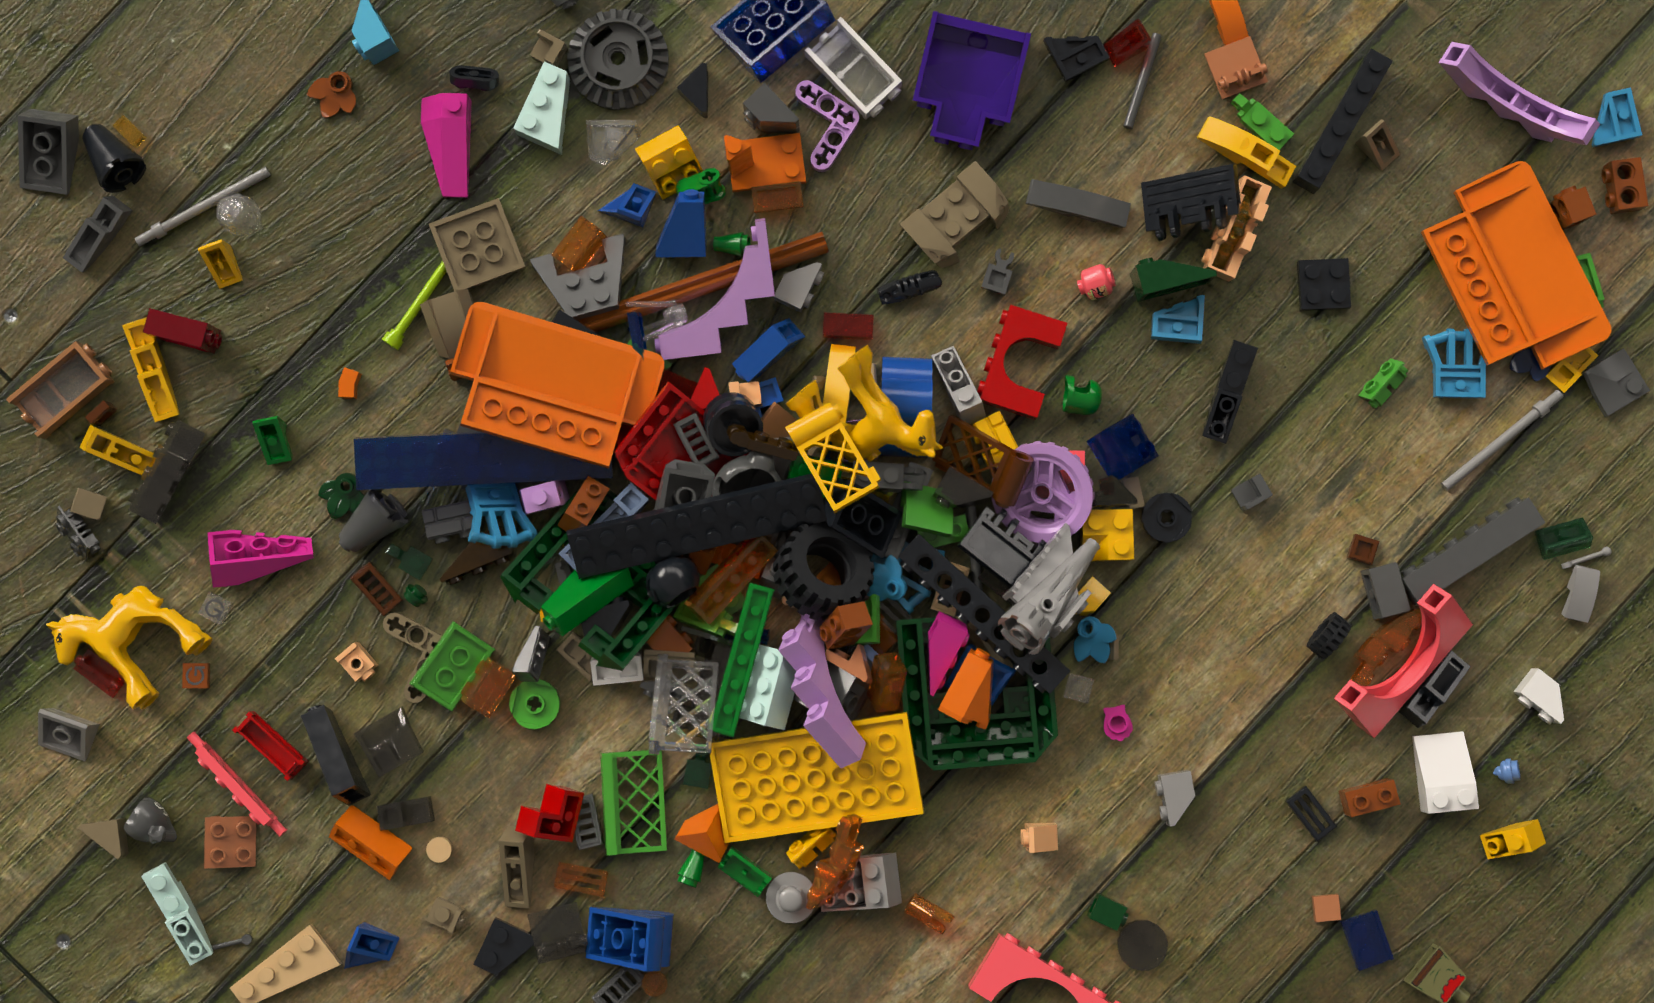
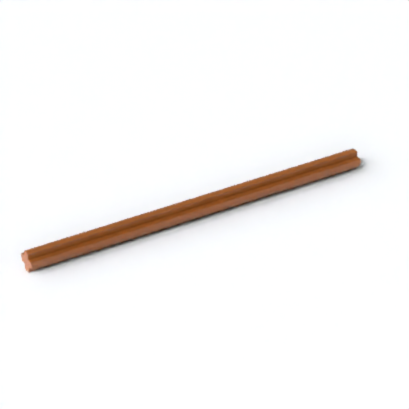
M823 232L769 249L772 272L828 253L829 250ZM742 259L621 300L619 309L578 321L595 332H599L727 288L732 285L739 271ZM452 358L446 360L445 363L451 380L456 381L462 378L450 374L454 360Z

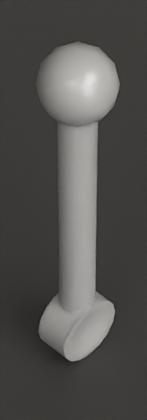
M1604 547L1599 552L1562 563V569L1603 555L1609 556L1612 550L1609 547Z

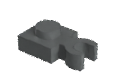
M999 248L995 253L996 265L989 263L981 288L1005 296L1013 272L1006 269V267L1012 263L1014 253H1010L1009 259L1002 260L1000 258L1001 249Z

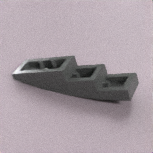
M1034 179L1030 181L1026 200L1028 205L1067 217L1075 216L1095 223L1102 222L1119 228L1126 227L1131 203L1108 196Z

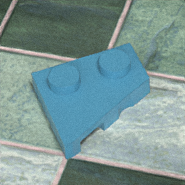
M1631 88L1604 94L1597 120L1600 126L1594 133L1592 148L1641 137L1642 132Z

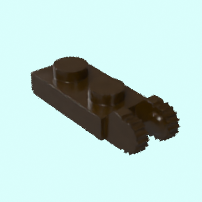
M733 424L728 426L727 435L730 442L734 443V445L737 444L740 447L791 461L797 459L799 452L795 444H793L794 442L788 438L779 437V439H774L762 431L748 432L743 425Z

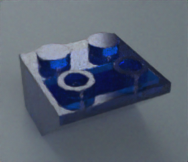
M1134 414L1106 428L1087 441L1112 483L1117 482L1159 456Z

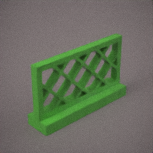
M662 749L600 753L605 854L608 856L667 851ZM647 755H656L657 766L649 773L639 763ZM631 756L641 757L636 761ZM617 757H628L635 763L625 775L617 768ZM637 766L648 775L639 786L635 785L628 778L629 774ZM656 771H657V779L652 776ZM617 772L622 776L619 782ZM650 778L658 784V791L652 798L641 790L642 786ZM625 779L636 788L626 800L618 794V787ZM638 791L649 800L640 811L636 810L629 803ZM657 796L659 800V805L656 802H654ZM619 798L624 802L620 807ZM651 803L659 809V817L653 823L642 815ZM626 805L637 813L628 825L620 820L619 814ZM639 817L650 825L641 837L630 828ZM659 821H660V830H659L657 827H655V825H656ZM620 823L625 827L624 830H623L621 833H620ZM652 829H655L660 834L661 845L650 846L643 840ZM627 830L638 838L631 848H621V837ZM640 842H642L645 845V847L637 846L640 844Z

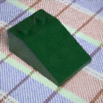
M1152 257L1138 261V264L1135 265V268L1130 273L1137 302L1206 285L1217 276L1215 270L1162 259L1153 261Z

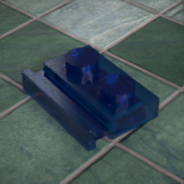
M1374 909L1371 912L1340 921L1357 970L1360 971L1394 959L1377 910Z

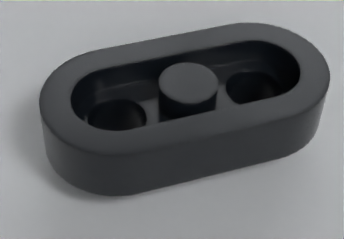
M459 65L452 67L449 71L450 83L457 88H475L482 91H491L499 85V73L491 68Z

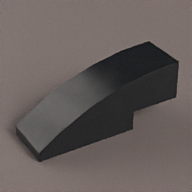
M1451 650L1398 712L1417 728L1427 724L1438 707L1446 702L1471 666Z

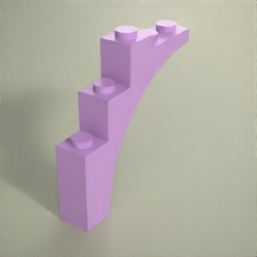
M1451 42L1439 61V64L1467 97L1486 100L1499 117L1519 121L1532 138L1549 142L1556 138L1587 145L1600 126V123L1595 118L1563 109L1526 91L1493 68L1471 45Z
M808 614L801 615L795 630L790 629L783 635L778 651L796 670L791 689L809 708L803 726L840 768H843L861 760L866 742L854 728L835 692L825 656L824 641L820 637V626L824 622L822 617L814 620L810 619Z

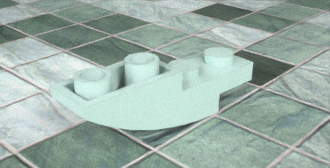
M165 862L144 873L141 877L167 919L165 924L189 965L191 966L212 955L214 952L201 919L181 881L177 882L167 863Z

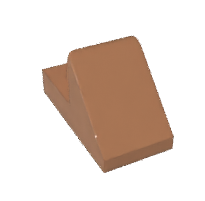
M857 645L849 661L847 659L850 655L837 648L834 652L826 650L825 656L827 661L868 684L872 683L873 679L863 645Z

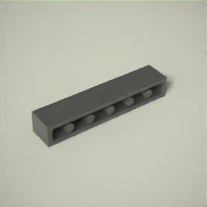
M1516 497L1505 504L1507 509L1500 513L1498 510L1492 512L1485 517L1487 522L1480 526L1477 524L1472 525L1464 531L1465 536L1459 540L1454 537L1444 543L1443 547L1445 549L1439 553L1433 551L1422 558L1424 562L1419 566L1415 567L1413 564L1401 571L1405 592L1412 604L1418 605L1417 602L1433 584L1441 589L1446 588L1546 523L1530 498L1520 499Z

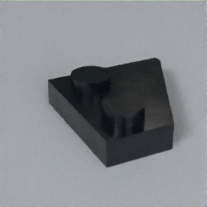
M496 917L473 965L497 975L537 943L540 937Z

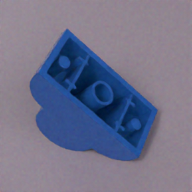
M882 357L881 390L898 407L903 421L910 427L913 426L919 412L924 410L932 412V359ZM886 444L879 449L881 452L879 456L928 458V456L912 455L890 444Z
M590 907L586 958L646 972L659 971L661 967L670 966L674 914L662 911Z

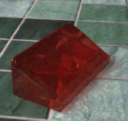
M824 312L823 338L872 340L874 315Z

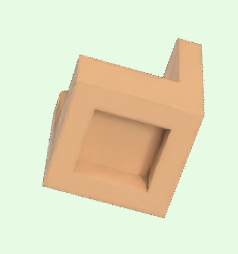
M739 381L729 382L730 393L736 392L745 395L754 403L755 407L762 406L758 381L739 383Z

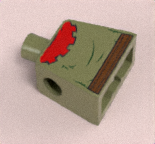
M1432 943L1403 980L1440 1003H1448L1451 998L1457 1003H1465L1470 997V993L1461 987L1467 976L1448 954L1434 943Z

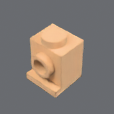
M359 642L352 643L335 658L355 682L363 680V682L367 681L376 673L373 669L378 666L377 662ZM355 659H359L361 662L360 667L357 669L353 666Z

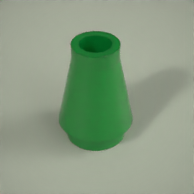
M744 232L720 237L715 236L713 240L714 251L743 257L745 246L751 245L750 235H744Z
M692 849L677 873L679 875L677 881L696 888L698 882L701 883L705 855Z

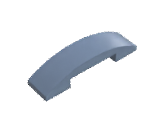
M630 483L613 500L614 503L593 524L640 514L649 502V499ZM568 544L558 554L577 572L571 548Z

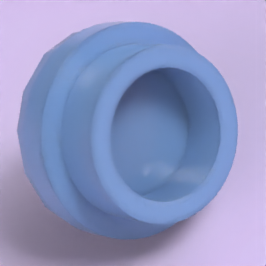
M1505 759V761L1500 763V766L1494 769L1493 774L1498 776L1500 780H1504L1507 784H1514V781L1520 780L1518 760Z

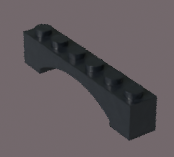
M1372 48L1364 56L1333 115L1292 181L1294 184L1312 194H1315L1320 189L1393 60Z

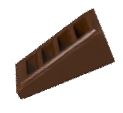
M368 561L350 578L383 616L403 601L371 561ZM371 571L373 575L362 583L360 579ZM378 579L380 582L369 591L367 587ZM382 587L387 589L379 597L375 598L373 596ZM391 594L393 598L382 606L380 602Z

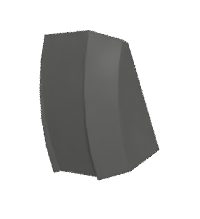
M676 459L665 465L654 510L711 497L715 474L704 464Z

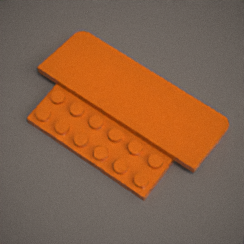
M1523 161L1514 162L1455 190L1454 195L1463 213L1421 232L1486 366L1531 347L1541 370L1605 341L1610 336L1611 325L1528 163Z
M476 302L468 310L450 374L473 381L460 426L609 469L621 424L633 427L653 402L664 370V360L659 354L485 302Z

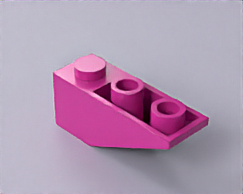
M940 611L928 631V685L931 696H934L937 689H942L946 681V672L949 668L952 669L955 666L958 650L960 647L964 648L969 639L967 625L964 622Z

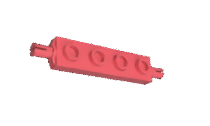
M195 731L186 738L196 747L195 754L199 757L197 760L200 765L206 770L211 769L216 775L215 780L223 788L227 787L233 793L232 798L242 807L245 806L251 812L249 816L255 823L270 826L279 837L287 831L277 820V816L206 741L204 742Z

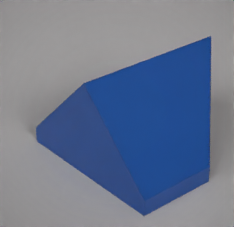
M633 183L629 190L598 211L643 228L656 196V191Z
M363 922L356 927L347 948L344 969L382 960L390 961L399 937Z

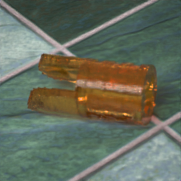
M916 892L912 895L904 910V913L923 922V924L942 935L946 931L945 925L932 916L934 915L946 923H951L954 919L953 914L919 896Z

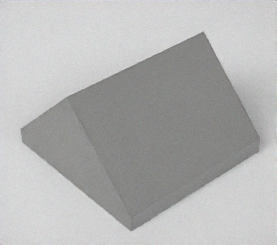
M55 708L40 709L38 712V745L86 761L100 724Z

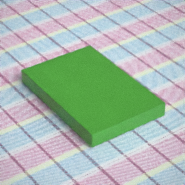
M452 621L410 681V685L452 712L495 649Z

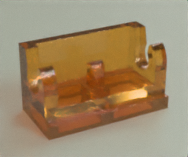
M581 215L551 255L571 272L584 269L603 244L602 239L608 237L601 229Z

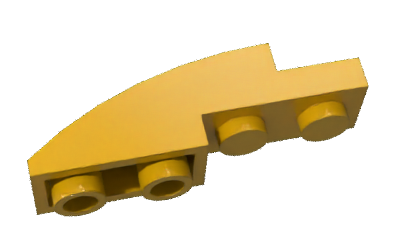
M1210 116L1197 136V139L1232 162L1246 165L1281 189L1286 187L1296 168V165L1280 156V150L1245 130Z

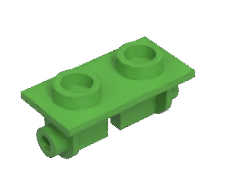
M1390 358L1382 364L1380 371L1375 377L1364 385L1362 392L1358 396L1370 400L1368 402L1369 405L1375 409L1378 406L1381 407L1392 394L1386 387L1389 385L1392 389L1396 390L1407 377L1408 369L1403 366L1405 363Z
M965 514L953 517V531L949 537L918 530L917 535L920 534L934 548L959 542L969 531Z

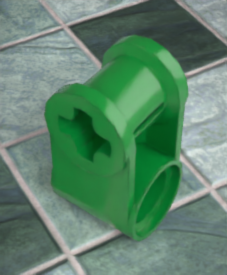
M709 168L698 174L683 178L676 185L677 195L679 192H684L688 189L704 192L705 205L722 199L726 194V189L720 182V172L715 168Z

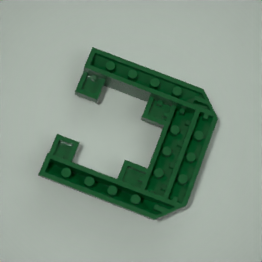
M611 490L606 494L588 525H592L614 503L613 500L617 495ZM578 491L573 494L500 576L514 602L516 603L519 600L537 615L542 610L541 606L554 593L537 579L559 555L558 553L569 544L567 531L557 525ZM655 562L628 567L634 585L622 595L641 609L620 634L614 639L595 624L580 641L578 646L598 661L596 666L623 671L677 606L675 605L670 608L661 607L651 601L648 596L646 576L651 568L656 565Z
M936 617L896 620L903 713L908 712L915 755L933 770L1036 762L1058 736L1055 691L1053 690L1051 693L1045 691L1042 694L1031 684L1034 679L1029 674H1026V686L1006 687L1002 690L1004 713L990 714V722L986 730L978 728L975 721L968 724L959 722L938 710L947 692L935 693L934 696L927 694L923 644L928 643V631ZM1002 625L997 626L998 638L1004 637L1001 633ZM1049 637L1045 642L1044 647L1051 652ZM1024 648L1023 655L1026 656L1028 649ZM1038 659L1033 662L1032 669L1036 674H1043L1047 670V664L1045 661Z

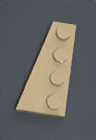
M310 924L231 986L230 989L240 1003H257L343 963L313 924Z

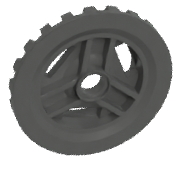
M615 8L610 9V11L596 13L594 17L586 19L580 28L578 27L575 31V36L569 44L567 60L573 83L587 100L606 109L625 110L647 102L661 88L668 72L669 54L661 31L644 15L631 12L629 9L617 10ZM605 30H612V34L595 47L592 46L591 42L597 35ZM637 42H646L648 64H640ZM613 54H624L625 61L621 65L613 64L611 62ZM598 73L620 81L619 86H610L597 81Z

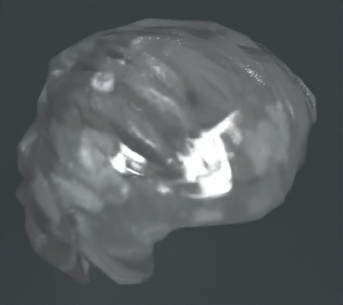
M236 193L224 197L218 202L216 208L217 222L224 227L226 232L233 236H247L263 229L261 210L250 197Z

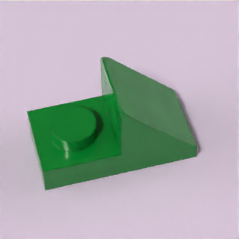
M278 416L253 421L252 424L267 465L292 460L293 455L285 435L286 423Z

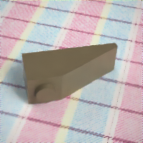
M508 825L499 839L505 907L530 908L534 840L531 836L515 831L516 826Z

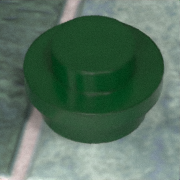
M409 584L406 587L404 597L413 606L419 607L428 601L427 592L420 585Z

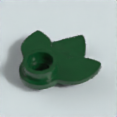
M342 473L336 480L326 481L321 485L318 493L320 498L328 500L327 510L332 519L342 517L348 510L353 513L365 495L359 490L360 482L352 473ZM343 482L350 484L349 490L343 487Z

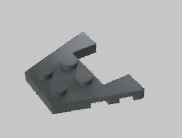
M624 234L602 239L607 258L606 263L559 276L552 253L530 259L533 268L537 271L546 287H548L563 312L576 320L619 309L622 283L621 273L624 264L623 254L626 244Z

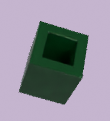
M1097 892L1087 916L1118 931L1119 926L1123 927L1129 913L1126 912L1127 907Z

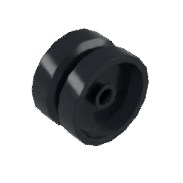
M736 392L723 393L715 397L707 405L703 414V425L712 446L721 454L730 457L742 456L751 452L752 450L732 444L727 435V429L729 428L728 426L737 424L743 425L748 432H763V422L754 403L745 395Z

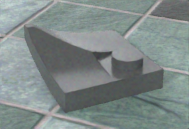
M1624 348L1583 372L1588 387L1604 417L1609 416L1650 391Z

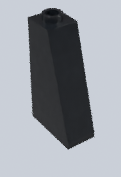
M316 705L309 708L307 713L301 715L331 795L348 806L370 796V790L332 710L325 705Z

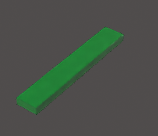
M749 583L709 731L731 737L735 735L775 589Z

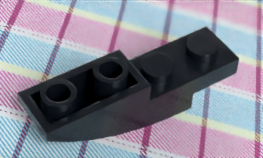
M1233 339L1214 391L1202 436L1225 444L1227 443L1258 347Z

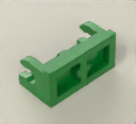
M733 846L717 866L757 897L772 879L771 874Z

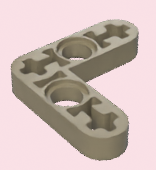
M390 613L384 618V630L393 637L423 651L404 689V696L409 702H422L427 698V695L422 693L421 696L413 698V692L410 691L413 686L410 685V681L427 659L428 653L430 654L434 649V643H438L443 635L402 614ZM398 617V623L404 627H407L408 622L411 623V626L406 630L405 637L402 636L405 631L398 628L391 630L390 620H396ZM416 628L424 632V638L419 643L411 639V632Z

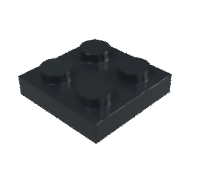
M1348 258L1297 261L1300 311L1351 308Z

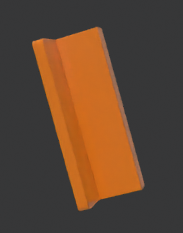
M351 805L337 820L329 834V838L388 880L395 875L402 861L412 850L409 844L354 805Z

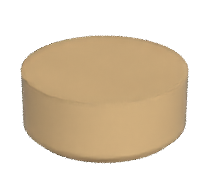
M436 837L428 843L426 852L432 861L441 863L451 857L453 846L449 839Z

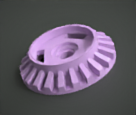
M1035 441L1013 449L1030 455L1034 459L1031 466L1033 469L1026 478L1016 505L1009 506L1007 509L1004 508L1007 514L1002 520L1003 524L1008 527L1009 522L1016 518L1020 522L1013 533L1019 532L1029 541L1039 543L1042 539L1047 543L1065 523L1070 526L1072 536L1083 526L1093 508L1095 492H1093V480L1088 474L1089 470L1086 465L1084 466L1081 463L1080 458L1076 454L1073 455L1069 452L1068 448L1057 446L1053 442L1041 443V441ZM1063 469L1069 475L1075 491H1069L1060 470ZM1037 487H1047L1050 493L1049 497H1039L1036 492ZM992 498L995 511L998 514L1002 507L996 505L995 500ZM1031 511L1054 513L1055 516L1054 519H1044L1032 515Z

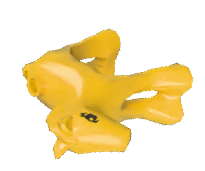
M868 345L858 350L838 367L848 387L860 401L867 414L857 425L842 422L863 459L866 458L868 462H871L881 454L878 449L886 444L895 445L912 455L933 458L936 455L935 450L943 449L942 445L936 442L935 421L930 410L919 412L913 426L910 427L903 421L898 407L879 388L871 373L873 353ZM816 380L809 383L785 403L790 410L796 411L799 418L823 406ZM841 431L831 436V445L842 448L844 436ZM847 443L846 449L851 450L850 446ZM844 453L845 459L849 462L857 460L854 455Z
M145 586L134 587L126 595L122 593L116 595L110 602L113 607L100 620L93 617L70 614L69 616L62 617L59 622L46 624L52 630L57 659L60 664L70 665L73 663L82 642L89 644L100 658L112 665L126 682V701L133 710L138 707L143 710L159 697V692L154 688L142 670L131 660L126 651V647L135 640L144 623H163L170 626L179 634L181 647L186 655L194 654L197 656L201 654L211 644L213 639L207 633L202 632L197 624L185 619L175 609L161 608L160 606L164 598L153 595Z

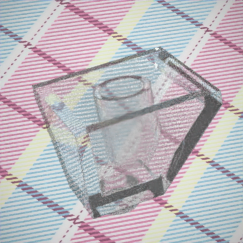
M586 120L588 155L591 161H595L596 164H609L610 161H616L641 137L637 120Z

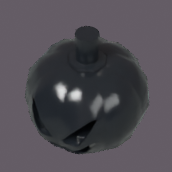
M682 555L654 561L656 565L651 568L646 576V590L651 601L666 608L678 605L691 597L699 589L700 574L697 566L691 559Z

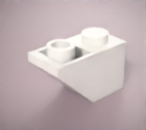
M1531 668L1514 690V693L1519 696L1517 700L1529 709L1533 707L1540 712L1538 717L1546 723L1561 724L1564 721L1559 684L1539 668Z

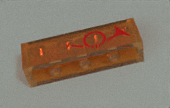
M764 536L741 541L684 604L701 621L710 625L778 550Z

